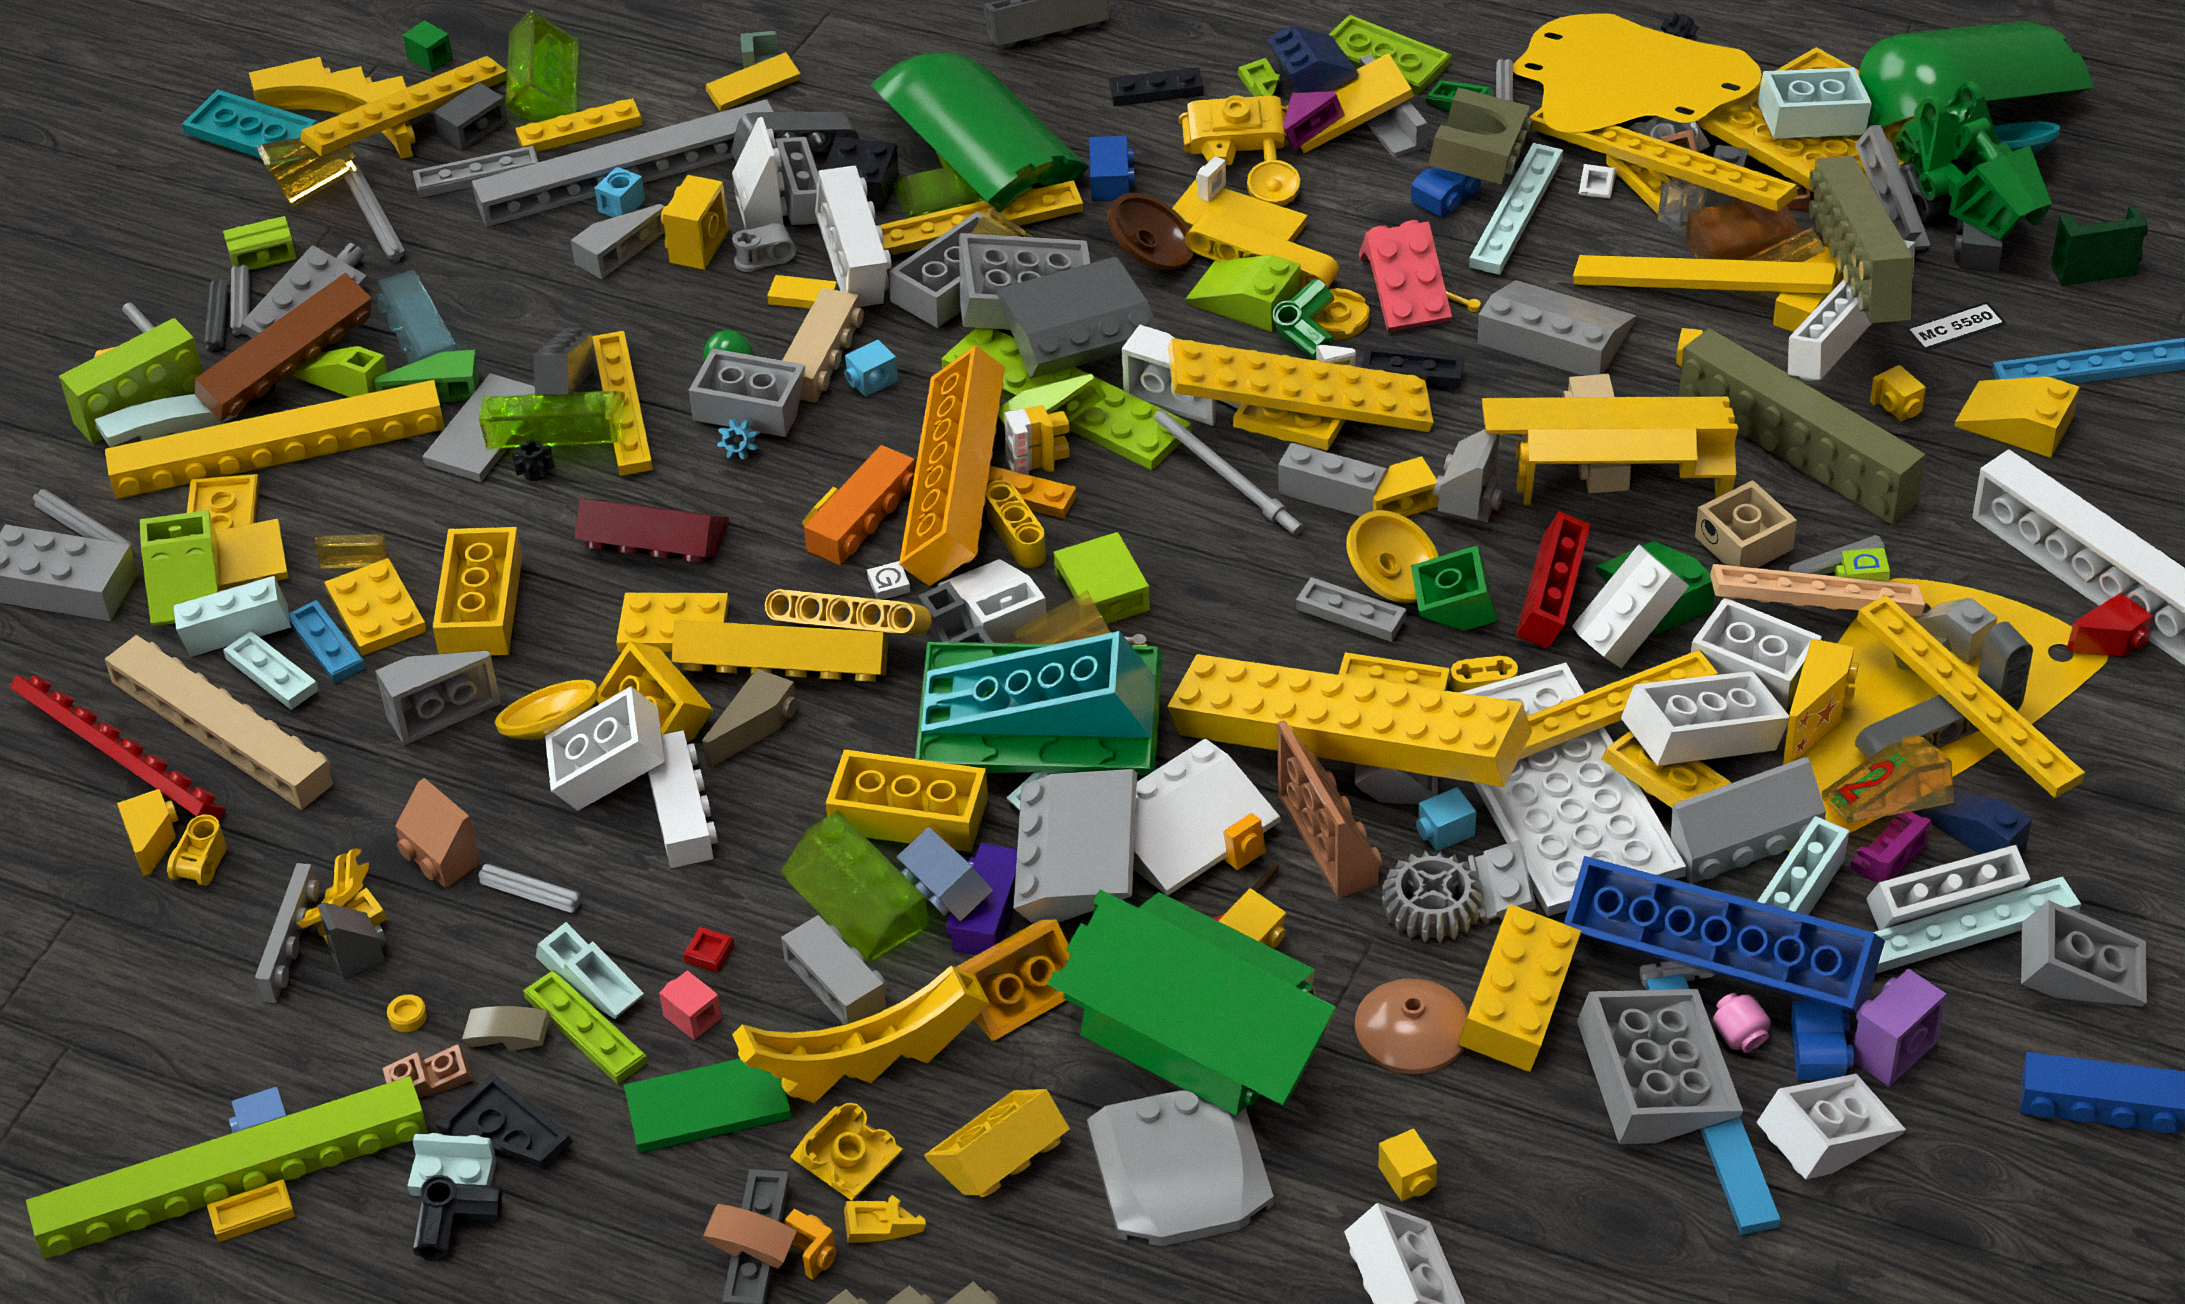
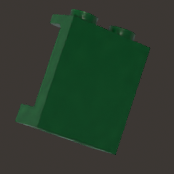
M2136 206L2128 207L2125 220L2078 226L2072 214L2059 216L2051 267L2061 286L2136 275L2139 261L2143 259L2142 245L2144 236L2148 234L2146 218L2141 217Z

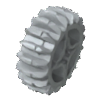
M1425 850L1421 858L1411 854L1408 862L1398 860L1396 869H1389L1387 880H1385L1382 887V906L1389 923H1395L1397 932L1407 930L1410 939L1417 935L1422 936L1424 943L1429 938H1436L1441 943L1444 936L1455 940L1458 932L1467 934L1470 925L1477 923L1480 914L1479 908L1483 907L1482 882H1479L1477 871L1470 870L1468 861L1458 863L1456 855L1448 859L1444 858L1441 851L1437 856H1429ZM1408 892L1413 895L1411 900L1405 897ZM1454 894H1458L1460 897L1458 901L1453 899Z

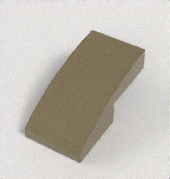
M493 1006L471 1009L462 1040L469 1048L501 1042L509 1051L543 1045L551 1015L546 1010L517 1006Z

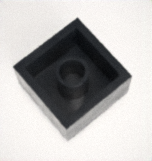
M836 137L823 170L856 165L859 177H864L866 181L867 201H872L875 211L884 212L899 174L896 143Z

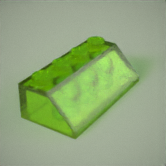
M530 10L509 31L505 106L514 114L520 115L529 121L549 120L561 115L576 113L579 40L533 10Z
M952 166L901 177L893 184L894 191L906 218L933 213V211L941 209L947 210L960 207L971 202L986 201Z
M620 391L569 393L568 395L528 394L483 397L479 423L486 448L519 447L527 440H538L543 446L618 443L625 394Z
M839 811L832 813L806 830L781 870L783 877L830 925H834L838 929L841 936L860 952L867 963L928 926L925 896Z

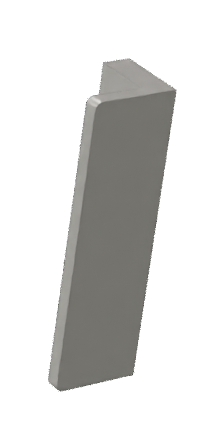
M1371 54L1360 57V68L1374 61V57ZM1409 100L1365 122L1392 157H1399L1427 147V122Z
M1881 125L1869 126L1855 143L1868 180L1902 239L1914 241L1915 250H1926L1930 246V242L1907 182L1899 171L1901 167L1890 140H1886Z

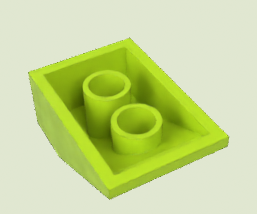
M1274 255L1214 261L1186 297L1185 304L1272 332L1276 327L1273 318L1274 308L1283 301L1292 300L1301 291V264Z

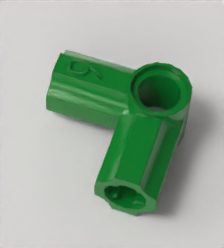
M1313 279L1292 300L1279 303L1273 310V318L1279 337L1285 342H1292L1313 360H1316L1317 345L1332 346L1334 344L1333 336L1313 321L1334 301V295L1319 279Z

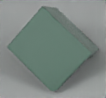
M776 31L740 34L744 69L779 55Z

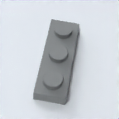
M1312 577L1296 599V609L1391 642L1406 620L1405 608Z

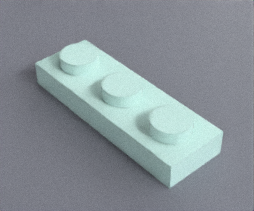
M252 631L223 649L226 660L290 710L319 691L317 683L312 677Z

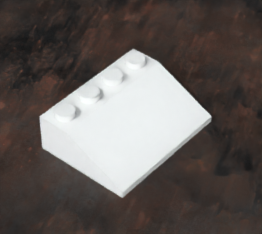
M1205 738L1137 782L1133 870L1168 896L1227 857L1223 833L1225 829L1253 813L1261 819L1264 833L1281 822L1280 816L1232 758Z

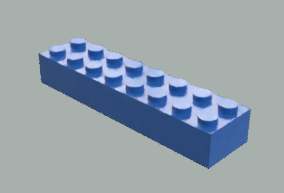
M1588 856L1583 858L1564 921L1565 925L1581 930L1579 937L1853 1013H1857L1863 1003L1869 998L1885 943L1884 939L1873 932Z

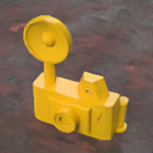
M1234 95L1226 99L1198 100L1189 103L1188 112L1179 116V123L1183 129L1184 151L1191 154H1203L1207 162L1216 156L1225 160V165H1232L1236 151L1263 149L1265 161L1254 166L1248 174L1247 189L1250 197L1282 207L1294 201L1299 193L1300 177L1297 170L1291 164L1277 160L1276 149L1284 148V146L1289 144L1283 128L1288 108L1281 106L1279 97H1242Z

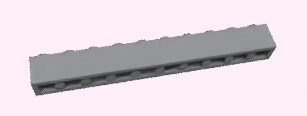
M766 99L472 181L476 205L486 227L596 197L595 187L616 167L642 176L643 183L728 160L733 158L731 149L739 119L747 113L774 111Z

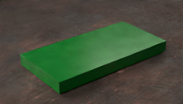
M741 1059L624 1084L638 1153L792 1119L787 1095L781 1085L782 1079L762 1069L750 1068Z

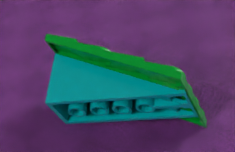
M1120 631L1060 644L927 642L915 759L985 768L986 773L1046 772L1047 774L1133 769L1137 772V775H1149L1155 771L1156 767L1155 758L1163 653L1158 647L1131 646Z

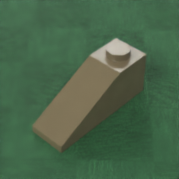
M756 669L702 740L706 764L713 767L778 731L785 721L795 714L798 707L794 682Z

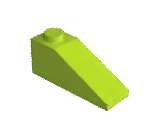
M1088 374L1022 391L1000 406L998 416L1005 424V412L1043 405L1047 414L1064 411L1068 421L1071 422L1107 396L1094 376Z

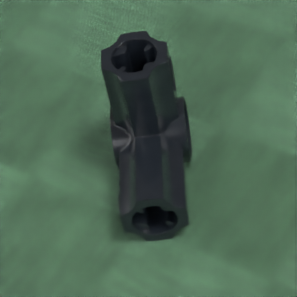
M435 1175L428 1178L420 1189L422 1203L413 1246L414 1254L424 1258L426 1261H440L442 1258L449 1257L455 1220L498 1222L502 1211V1186L454 1183L451 1178L444 1175ZM439 1199H446L443 1202H435Z

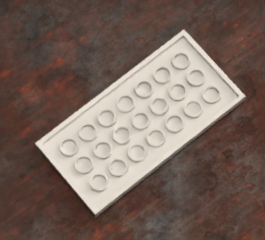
M1567 663L1460 692L1522 702L1527 716L1584 694ZM1604 727L1519 759L1505 787L1473 782L1506 843L1519 840L1523 846L1532 890L1547 916L1568 911L1584 856L1670 879L1683 877L1686 874V865L1639 785L1625 775L1617 773L1612 766L1601 760L1606 748L1613 744Z

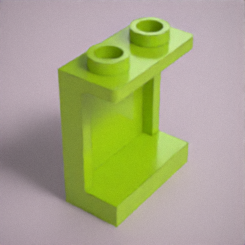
M1118 532L1054 551L1055 575L1059 580H1065L1078 603L1080 622L1085 631L1150 611L1149 585Z

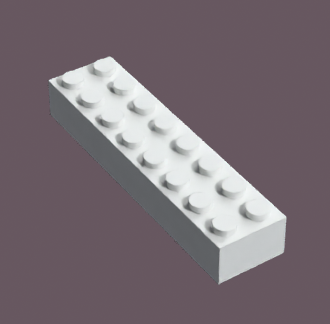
M2009 449L1980 469L1972 516L1974 520L2098 606L2119 593L2128 597L2153 615L2149 630L2151 632L2149 641L2185 665V568Z

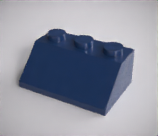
M1293 25L1290 28L1278 30L1274 36L1267 39L1281 71L1296 93L1329 92L1359 76L1353 64L1330 35Z

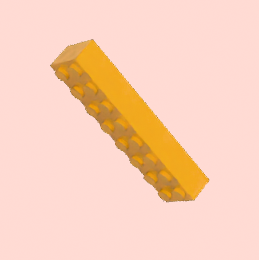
M977 345L932 376L930 381L899 562L901 567L929 587L940 579L947 578L953 570L962 564L971 562L978 553L979 533L982 528L981 520L983 507L986 502L985 494L989 480L990 461L993 456L994 436L997 431L996 422L1000 410L999 402L1004 385L1005 367Z

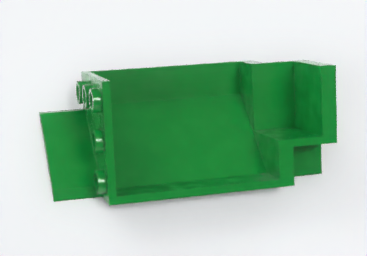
M1099 889L1092 902L1094 904L1092 919L1088 926L1082 923L1079 925L1066 949L1070 953L1068 962L1058 972L1054 971L1047 985L1063 992V999L1084 1009L1080 1035L1175 1085L1193 1092L1195 1095L1235 1116L1248 1105H1254L1260 1095L1284 1105L1290 1099L1335 1015L1336 1006L1314 996L1316 988L1313 986L1316 969L1160 892L1137 908Z

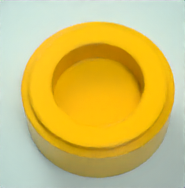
M415 995L399 996L391 1001L387 1008L389 1023L398 1032L407 1033L415 1031L427 1019L425 1004L421 998Z

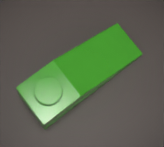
M475 350L446 351L375 377L374 384L376 392L434 380L439 403L468 401L479 387L480 372Z

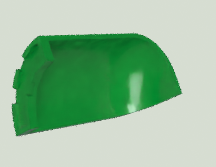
M2018 21L1893 35L1876 42L1867 51L1859 70V78L1872 102L1866 129L1874 125H1881L1884 128L1896 122L1914 117V110L1924 99L1933 95L1939 97L1944 105H1946L1953 98L1955 90L1969 81L1975 82L1980 87L1986 102L2061 93L2063 97H2071L2093 89L2094 86L2085 62L2079 52L2074 53L2066 43L2067 38L2054 28L2042 26L2035 21Z
M933 52L917 55L891 67L871 84L999 213L1018 197L1030 192L1031 185L1041 183L1043 186H1050L1072 180L1076 182L1089 168L989 69L976 60L964 55L950 52Z

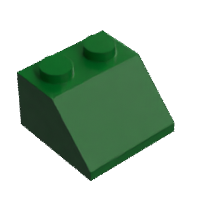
M1478 545L1411 565L1421 617L1463 631L1498 621L1489 574Z

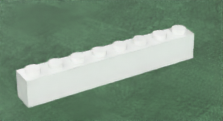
M1903 240L1913 256L1914 275L1915 242ZM1844 280L1789 337L1788 375L1799 376L1800 379L1805 381L1821 380L1872 324L1869 322L1864 311H1860L1857 298L1852 297L1851 287L1849 284H1845Z

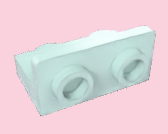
M439 1133L414 1135L413 1146L416 1156L408 1182L410 1195L421 1196L420 1189L422 1184L428 1178L435 1175L448 1176L454 1183L491 1185L497 1161L490 1138L477 1135L467 1137L447 1136Z

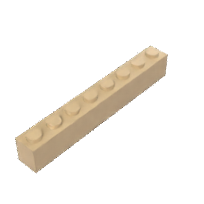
M135 635L105 658L113 684L300 810H303L333 785L329 770L331 765L322 753L313 752L298 737H290L281 731L272 720L266 721L257 715L249 705L240 704L225 689H218L210 684L201 673L195 674L190 671L178 658H171L163 653L154 642L148 643L138 635Z

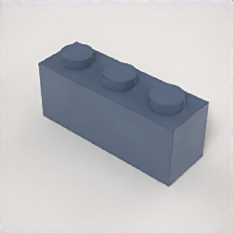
M930 827L922 832L897 856L899 861L906 867L901 872L902 875L944 916L950 911L961 921L993 891L976 870Z

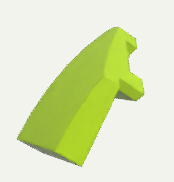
M1266 58L1246 64L1238 69L1239 78L1254 97L1274 96L1279 85L1280 75L1275 73Z

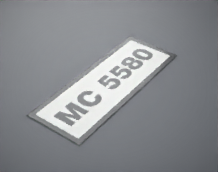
M1987 301L1905 329L1923 350H1927L2006 324V321Z

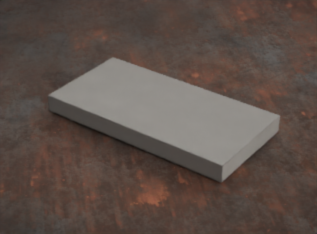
M490 373L422 456L424 465L482 482L542 407L548 396L535 394V386Z

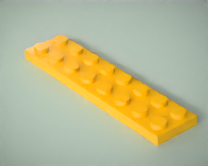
M1171 338L1168 346L1173 392L1176 394L1430 432L1433 425L1426 382L1414 375L1327 363L1319 360H1308L1288 355H1276L1256 350L1226 347L1224 345L1206 344L1192 340Z

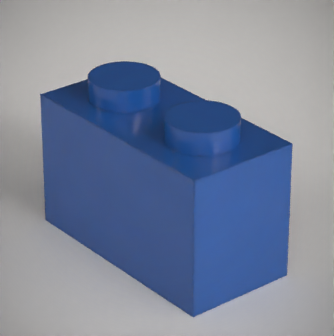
M1127 135L1089 137L1092 201L1116 200L1119 196L1129 193V187H1135L1134 168H1128L1134 167L1133 148H1127Z

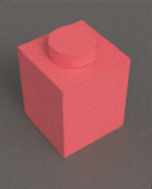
M688 970L676 980L667 983L664 989L659 992L663 1016L693 1040L697 1039L722 1019L718 994Z

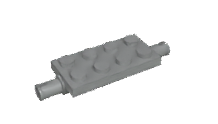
M349 243L335 258L312 245L241 322L240 331L251 338L255 337L345 272L362 288L366 282V275L353 268L364 257L362 249L357 246L351 252L355 244Z

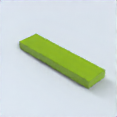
M554 970L523 990L525 999L536 1009L548 1011L551 1015L549 1021L617 1085L648 1064L647 1056Z

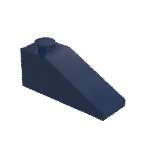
M1935 787L1913 808V813L1921 818L1926 817L1930 819L1932 825L1980 855L2013 845L2017 846L2021 854L2027 848L2032 819L2001 800Z

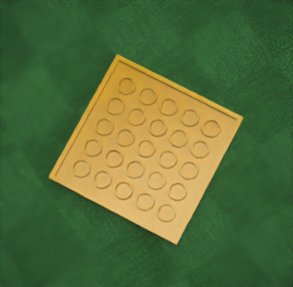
M1816 47L1775 71L1852 68V66ZM1762 78L1759 84L1745 96L1722 104L1703 118L1697 120L1698 126L1708 131L1711 135L1717 136L1733 147L1747 149L1748 155L1780 172L1783 176L1801 184L1809 191L1814 192L1810 186V171L1815 170V159L1854 156L1868 179L1855 145L1862 135L1774 139L1758 105ZM1915 116L1882 128L1886 140L1891 141L1896 156L1894 137L1903 124L1915 119ZM1897 156V159H1898V162H1899V164H1900V167L1906 165V164Z

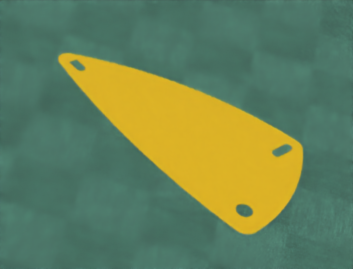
M1896 578L1889 581L1918 585L1923 601L1931 609L1940 603L1972 598L1998 617L1996 624L2004 621L2009 622L2033 647V654L2024 701L2017 712L2031 725L2072 694L2103 667L2108 660V655L2073 652V657L2069 661L2058 662L2053 660L2048 654V649L2056 644L2067 646L2072 626L2020 602L1985 591L1949 583L1908 578ZM1911 616V617L1916 621V619L1919 618V617H1921V616ZM1856 617L1837 643L1854 647L1852 662L1859 663L1855 684L1849 683V687L1855 688L1851 709L1844 708L1841 722L1799 759L1807 757L1811 763L1826 810L1825 820L1845 828L1851 833L1928 793L1935 787L1940 786L1968 769L1999 747L1981 731H1977L1895 767L1893 773L1885 781L1857 794L1859 799L1854 803L1849 804L1846 802L1838 808L1836 804L1844 798L1841 797L1834 803L1831 801L1839 795L1837 790L1845 784L1856 783L1871 772L1868 768L1872 764L1855 746L1858 734L1871 724L1940 695L1914 670L1898 668L1892 651L1860 623ZM1951 652L1978 676L1981 655L1967 664ZM1878 771L1865 781H1870L1871 779L1879 775L1881 772Z

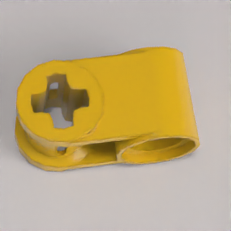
M203 814L193 818L188 823L181 840L169 857L167 872L170 879L179 880L187 878L196 880L198 885L207 886L210 884L215 870L227 851V844L216 817Z

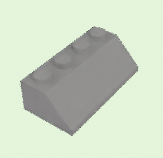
M1807 757L1673 804L1671 841L1686 865L1685 876L1690 884L1714 878L1720 873L1737 867H1745L1751 862L1770 855H1778L1796 845L1815 816L1825 820L1826 810L1810 761Z

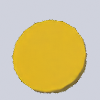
M1340 288L1330 289V292L1334 295V301L1313 321L1333 336L1334 340L1349 339L1360 334L1369 323V305L1367 306L1365 299L1356 292Z

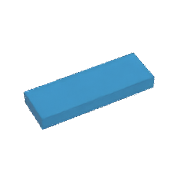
M317 600L289 613L291 628L334 684L366 669L364 660Z

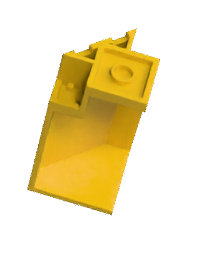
M1728 396L1482 398L1486 434H1522V441H1516V461H1519L1517 492H1523L1524 505H1531L1536 464L1679 463L1680 478H1714L1715 499L1733 490L1736 478L1735 440L1738 426L1734 424L1735 416L1732 408H1729L1730 400Z

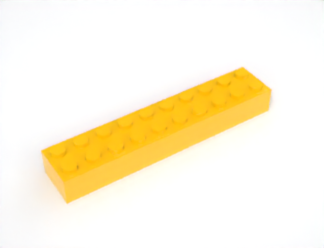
M1200 654L1195 656L1167 706L1176 729L1181 736L1206 738L1212 741L1278 751V722L1285 720L1319 758L1500 787L1506 786L1532 733L1523 703L1518 701Z

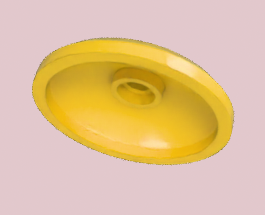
M1376 510L1360 516L1353 523L1347 535V552L1350 562L1359 578L1371 590L1382 597L1396 602H1417L1411 565L1439 557L1434 544L1419 526L1400 514Z
M572 680L554 684L530 693L506 707L497 716L495 725L499 733L510 738L532 741L545 739V735L589 711L595 704L599 692L596 684L590 680Z

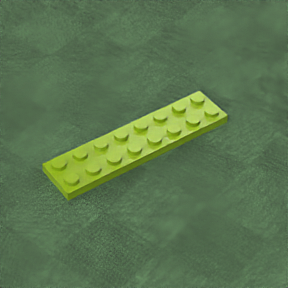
M975 328L941 358L942 368H945L977 345L1005 367L1004 385L1000 397L1006 400L1012 399L1022 391L1088 375V373L1072 367L1030 379L1015 339L992 328ZM1094 377L1107 397L1069 422V430L1139 465L1153 470L1181 443L1154 420L1155 414L1161 408ZM1165 411L1192 433L1190 422Z

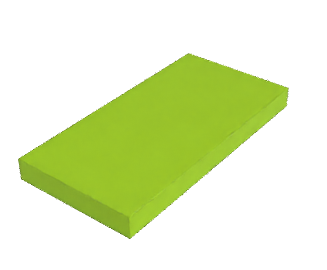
M1352 15L1344 19L1329 34L1335 39L1356 70L1360 68V57L1371 54L1376 60L1389 53L1413 93L1420 95L1451 64L1452 55Z

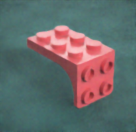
M1411 220L1402 223L1398 227L1377 226L1366 232L1359 257L1360 261H1370L1387 332L1450 322L1452 314L1429 221L1419 223L1417 220Z

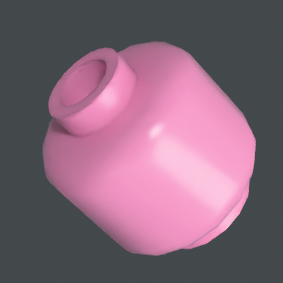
M1731 993L1717 1003L1716 1007L1718 1010L1713 1016V1026L1730 1049L1742 1050L1744 1053L1750 1052L1761 1046L1769 1038L1770 1018L1754 996L1749 994L1737 996L1736 993Z

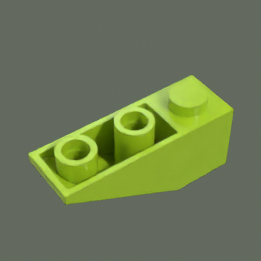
M355 346L322 352L313 361H305L298 366L291 376L348 397L376 392L374 378L386 374L387 369L384 355Z

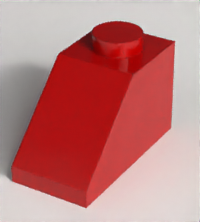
M2119 593L2073 623L2067 649L2075 653L2123 657L2135 648H2142L2148 642L2151 636L2149 630L2153 615L2122 593Z

